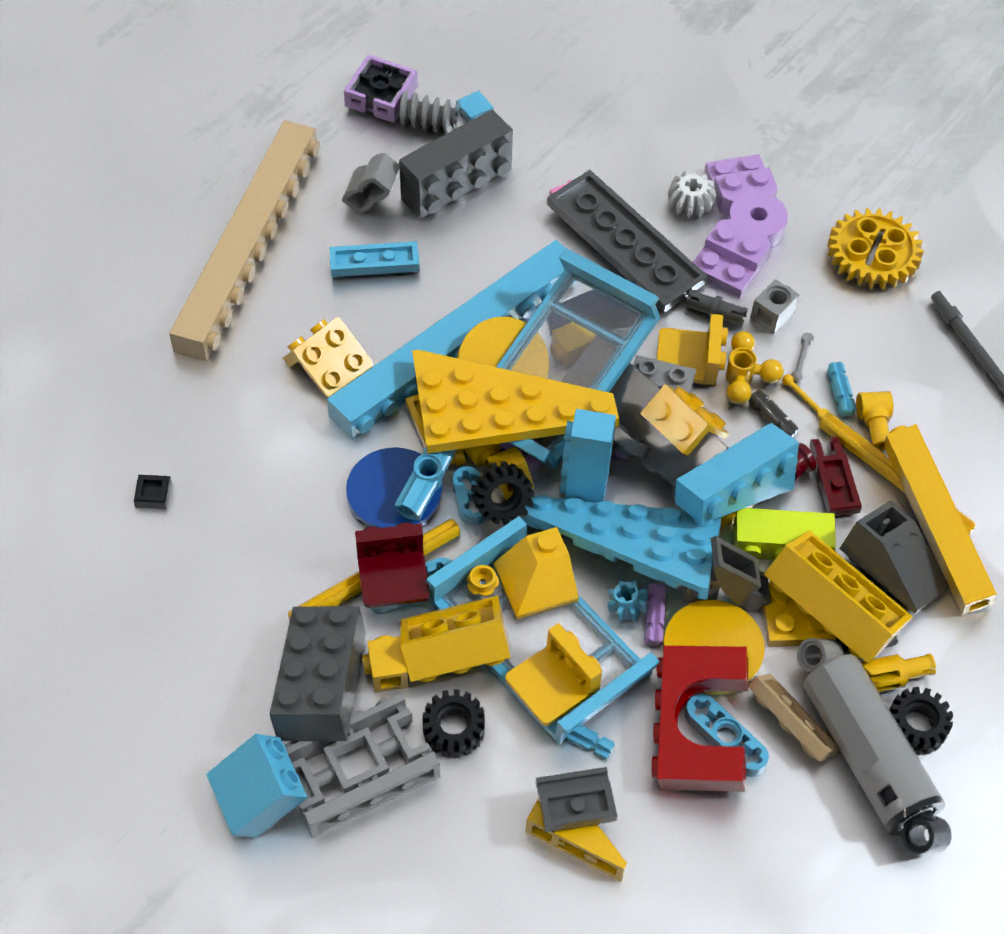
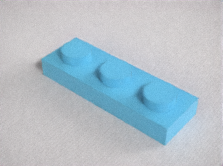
M417 241L329 247L331 277L420 271Z

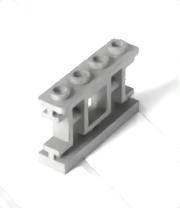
M402 694L394 698L392 696L383 698L375 707L364 712H353L347 741H291L285 744L286 751L298 776L302 774L313 796L299 804L301 815L305 819L312 838L440 777V762L434 751L431 752L429 744L425 743L411 750L400 729L412 723V713L407 708L406 700ZM387 723L393 737L376 744L370 731ZM366 744L376 767L347 780L336 758ZM400 750L407 764L389 772V767L384 757ZM324 753L330 767L312 775L306 761ZM337 780L343 795L325 803L319 787Z

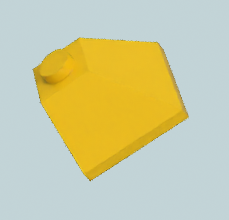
M557 527L525 536L494 562L495 571L516 620L579 601L570 556Z

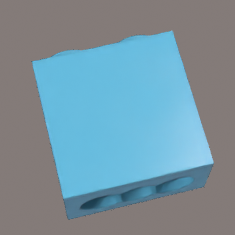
M254 734L206 774L232 836L259 837L308 798L281 738L276 736Z

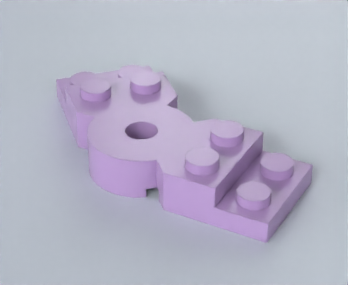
M759 154L706 162L704 169L708 180L714 181L717 194L716 203L719 211L729 216V218L719 220L705 239V245L693 263L708 275L707 282L739 298L768 260L770 249L781 242L788 219L785 206L776 198L778 187L769 167H764Z

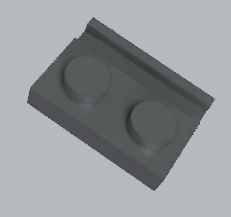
M607 767L536 778L535 784L538 791L545 832L617 821L618 815Z

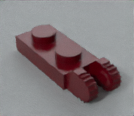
M838 436L830 437L828 441L830 455L824 456L820 440L811 439L810 450L816 460L815 472L827 513H833L835 516L860 513L862 508L847 455L843 453Z

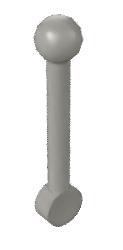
M804 333L801 338L803 343L796 369L791 374L796 383L800 382L803 378L801 371L808 346L814 340V336L811 333Z

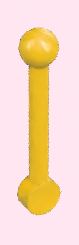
M786 374L782 377V383L785 386H790L817 413L819 421L827 413H830L827 409H821L794 382L792 375Z

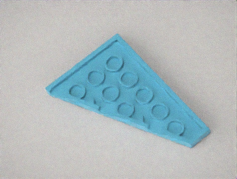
M548 495L530 497L533 501L532 507L525 506L528 513L525 516L523 515V521L527 525L542 530L557 527L560 534L573 539V545L594 554H601L613 562L617 559L633 564V570L655 580L664 581L667 585L676 589L679 586L687 587L698 592L699 599L707 600L714 565L710 538L714 536L719 537L721 517L700 524L687 512L671 507L663 509L646 507L641 504L624 505L614 504L610 501L594 502L584 501L579 498H554Z

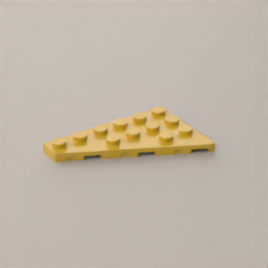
M412 350L427 454L565 434L567 421L574 422L576 409L616 415L615 427L619 426V416L613 393L427 351Z

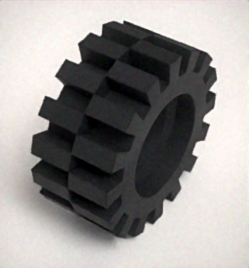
M501 461L500 467L496 462L491 463L492 469L490 471L486 467L482 468L481 472L484 475L481 478L476 474L474 481L477 485L471 486V491L473 492L471 497L475 506L487 521L491 520L496 525H499L500 520L504 525L508 524L509 519H515L520 512L525 516L528 513L525 506L532 507L533 501L530 497H534V490L531 488L533 485L523 471L513 463L509 466L506 461ZM504 483L513 485L514 491L508 500L502 503L492 501L491 495L496 487Z
M913 687L911 693L908 689L903 690L901 695L898 694L895 697L889 710L916 755H919L921 750L927 755L931 754L933 749L937 751L942 743L945 742L953 726V722H951L953 712H947L950 706L947 701L942 704L939 702L942 697L939 693L932 697L930 696L931 689L925 688L924 692L920 693V687ZM911 711L925 714L932 722L931 729L920 731L913 728L907 722V714Z
M454 689V695L449 696L448 690L442 691V698H439L437 694L432 697V704L429 702L426 704L425 713L423 712L422 716L423 735H425L426 743L432 745V751L437 753L441 750L442 756L448 758L449 752L454 753V758H460V752L464 751L465 756L471 754L472 747L477 749L480 746V740L484 738L485 712L483 707L480 708L479 700L475 698L472 701L471 694L465 692L464 697L460 696V690ZM459 714L466 719L467 727L461 733L449 734L441 728V720L446 715Z

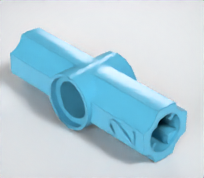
M426 447L422 455L417 457L414 462V470L394 505V509L402 517L411 521H420L435 491L439 490L442 486L443 476L458 449L427 454ZM424 471H433L435 474L432 476H424L421 473Z

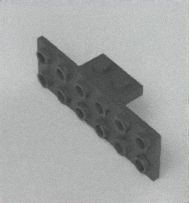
M596 336L561 382L590 388L616 350L604 339ZM629 363L609 392L614 395L619 416V426L615 427L613 435L614 440L617 442L615 448L628 458L634 455L644 459L676 487L677 478L724 450H728L729 447L713 433L708 432L688 456L679 451L640 414L660 388L633 364Z

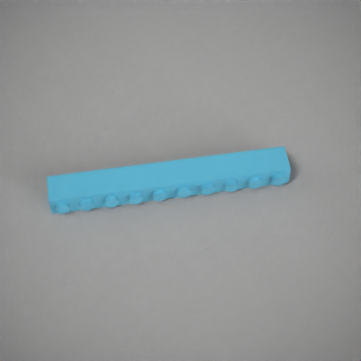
M557 240L553 241L327 398L329 417L353 440L361 433L365 434L370 431L374 424L385 416L388 417L395 413L398 407L405 403V398L418 394L412 350H422L457 358L458 350L465 336L482 321L509 315L519 320L530 317L564 272L559 256L565 247ZM574 280L570 287H572L577 282V280Z

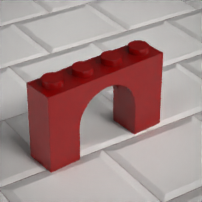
M663 645V657H657L660 663L656 666L657 678H662L661 690L655 691V710L660 711V723H654L653 742L654 744H659L658 756H652V778H657L662 790L745 792L746 754L744 747L696 744L680 732L678 717L685 703L696 694L706 691L748 692L749 657L747 647Z

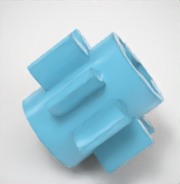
M620 580L614 590H608L609 599L611 600L607 603L609 613L617 611L619 622L623 619L636 622L641 612L647 613V604L645 602L648 600L647 590H638L636 580L632 583Z

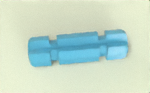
M840 361L832 362L828 365L827 373L829 379L832 380L830 384L835 401L839 404L837 405L839 415L851 417L855 414L857 407L854 399L851 398L853 394L848 376L845 375V366Z
M583 725L577 727L565 738V740L588 752L590 749L593 750L594 755L603 760L609 758L615 745L612 740L604 736L602 739L599 738L598 733Z

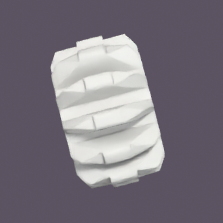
M696 170L693 174L683 171L681 176H674L667 193L670 208L676 209L677 215L686 214L688 219L691 215L701 218L703 213H709L716 201L717 195L714 181L708 180L707 174L697 175Z

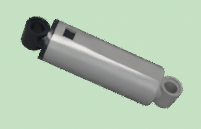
M808 638L802 641L797 650V660L803 670L811 672L804 681L805 691L888 834L891 836L902 834L905 847L914 854L937 853L946 850L952 840V831L945 819L937 816L945 808L946 803L859 659L851 654L844 655L842 646L832 639ZM925 829H927L929 833L928 841L925 838Z

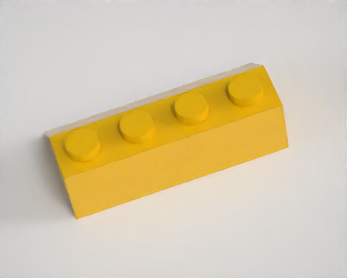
M810 530L788 543L764 573L776 590L786 593L796 602L797 607L803 613L812 615L819 621L826 633L839 638L848 646L852 655L860 660H864L868 664L883 651L913 617Z

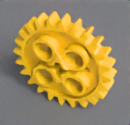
M866 208L863 215L858 210L854 211L853 217L846 213L843 221L837 220L835 227H832L827 243V247H829L827 255L833 257L831 265H839V274L847 272L848 281L857 278L858 286H861L865 281L868 282L870 289L874 287L875 283H878L881 289L884 290L886 283H889L894 288L897 286L898 280L905 284L908 276L914 277L916 269H919L924 250L921 249L923 240L917 239L919 232H910L912 223L903 225L902 216L893 219L892 211L888 212L885 216L882 215V211L879 208L876 214H872L869 208ZM884 232L871 265H866L878 234Z

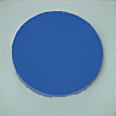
M392 447L374 451L358 461L349 474L346 494L349 508L354 517L370 527H393L400 523H422V526H424L441 504L442 486L439 490L435 491L420 521H411L402 517L394 509V505L414 470L415 460L422 454L406 448ZM424 471L421 474L432 476L435 473L433 471Z

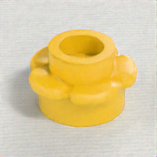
M487 565L474 567L466 579L468 590L474 595L479 594L483 597L493 594L494 589L499 585L498 576ZM480 581H485L486 583H485V584H480L479 582H480Z

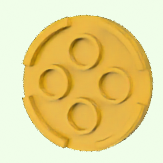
M494 317L482 321L465 336L458 350L457 358L496 367L527 323L512 317ZM537 332L511 371L547 379L549 355L543 339Z
M720 600L697 601L680 609L669 621L663 639V645L747 647L749 657L748 683L758 674L764 659V638L755 620L738 606ZM706 691L702 692V694L727 695L737 691Z

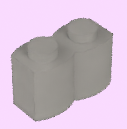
M385 153L373 156L368 165L355 169L343 195L342 202L357 213L369 210L374 202L381 201L389 195L399 171V164Z

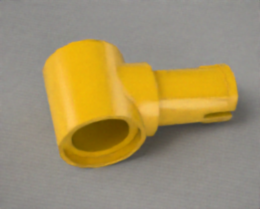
M890 391L858 392L856 397L857 417L859 420H865V425L869 427L872 445L883 451L885 450L886 434H889L888 423L893 416L894 410L892 393Z

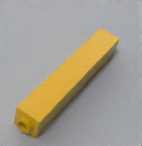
M917 424L909 427L901 425L892 429L889 434H886L884 448L942 574L950 587L949 589L961 615L963 616L993 605L997 593Z

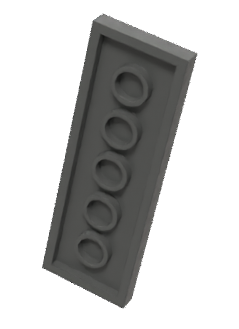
M588 170L547 197V205L629 281H636L637 286L658 296L659 300L656 306L663 313L685 299L691 289L696 291L707 283L708 275L591 170Z

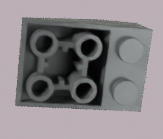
M892 501L887 502L858 520L839 548L853 563L859 565L873 577L877 584L887 589L904 607L909 608L915 614L950 588L917 523Z

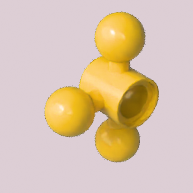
M740 331L732 337L731 347L733 351L729 355L725 374L726 380L729 383L727 397L734 404H744L751 397V387L749 384L752 382L753 375H760L762 380L767 383H776L783 377L784 368L775 359H768L762 364H756L757 357L753 352L755 339L749 332Z

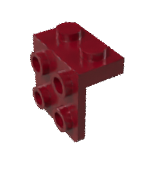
M400 523L393 527H367L363 530L355 531L363 605L366 608L424 602L429 599L430 591L429 585L426 582L427 571L423 551L422 523Z

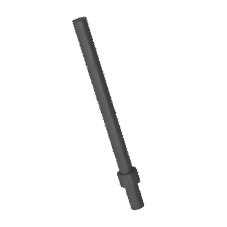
M941 291L932 294L931 299L941 311V318L948 327H953L1004 395V374L964 323L961 312L956 306H951Z

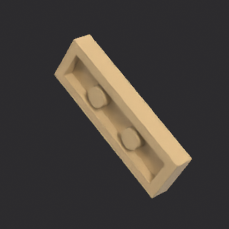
M771 674L756 676L748 685L755 694V700L762 707L771 710L778 718L777 721L780 727L786 732L793 734L802 743L801 747L809 757L821 762L833 758L840 750L834 739Z

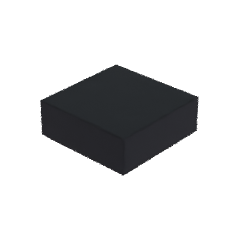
M138 474L133 501L135 508L167 509L172 484L171 477Z

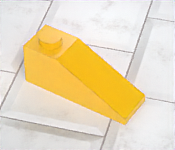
M537 799L526 819V833L622 881L627 862L598 824L545 832L539 799Z

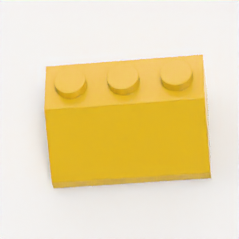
M499 596L401 619L400 647L410 682L417 680L428 682L442 674L450 672L461 674L475 666L483 664L494 666L502 663L507 658H511Z

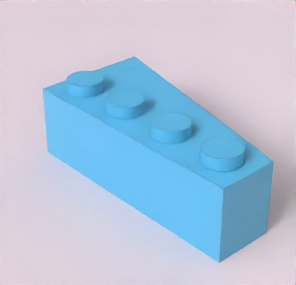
M576 409L574 422L567 421L564 436L562 479L559 493L565 494V499L579 498L584 501H604L612 458L616 415Z
M770 423L729 447L728 450H724L677 478L675 504L700 524H704L794 489L799 442L773 423Z

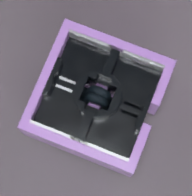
M367 55L344 89L345 107L363 113L371 111L374 112L375 117L395 123L400 115V102L403 92L407 91L408 99L410 100L418 87L417 71Z

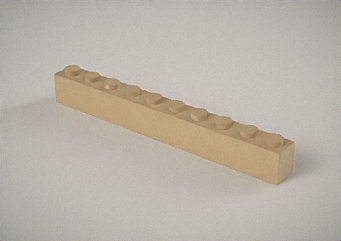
M286 120L283 121L169 332L174 352L207 361L212 350L215 351L218 348L220 335L224 327L227 328L230 325L232 311L236 305L241 303L246 284L252 282L258 261L264 259L269 240L275 238L277 225L281 218H285L291 198L296 197L302 177L305 178L307 176L312 157L315 158L318 155L320 142L316 138V128Z

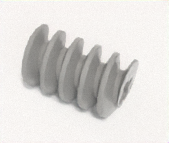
M404 91L399 110L401 124L404 127H408L411 123L414 129H418L422 124L424 131H429L433 126L435 133H440L444 128V133L447 134L453 131L457 125L460 114V101H457L455 107L451 108L450 99H447L445 104L440 106L439 97H436L433 104H430L429 95H425L422 102H419L418 93H414L412 99L409 100L407 91Z

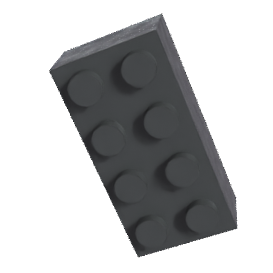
M492 109L399 159L401 199L422 219L429 214L436 213L447 204L461 199L465 194L474 189L481 188L492 179L506 174L512 169L513 129Z
M360 606L292 608L269 713L275 735L280 737L282 741H347L366 635Z

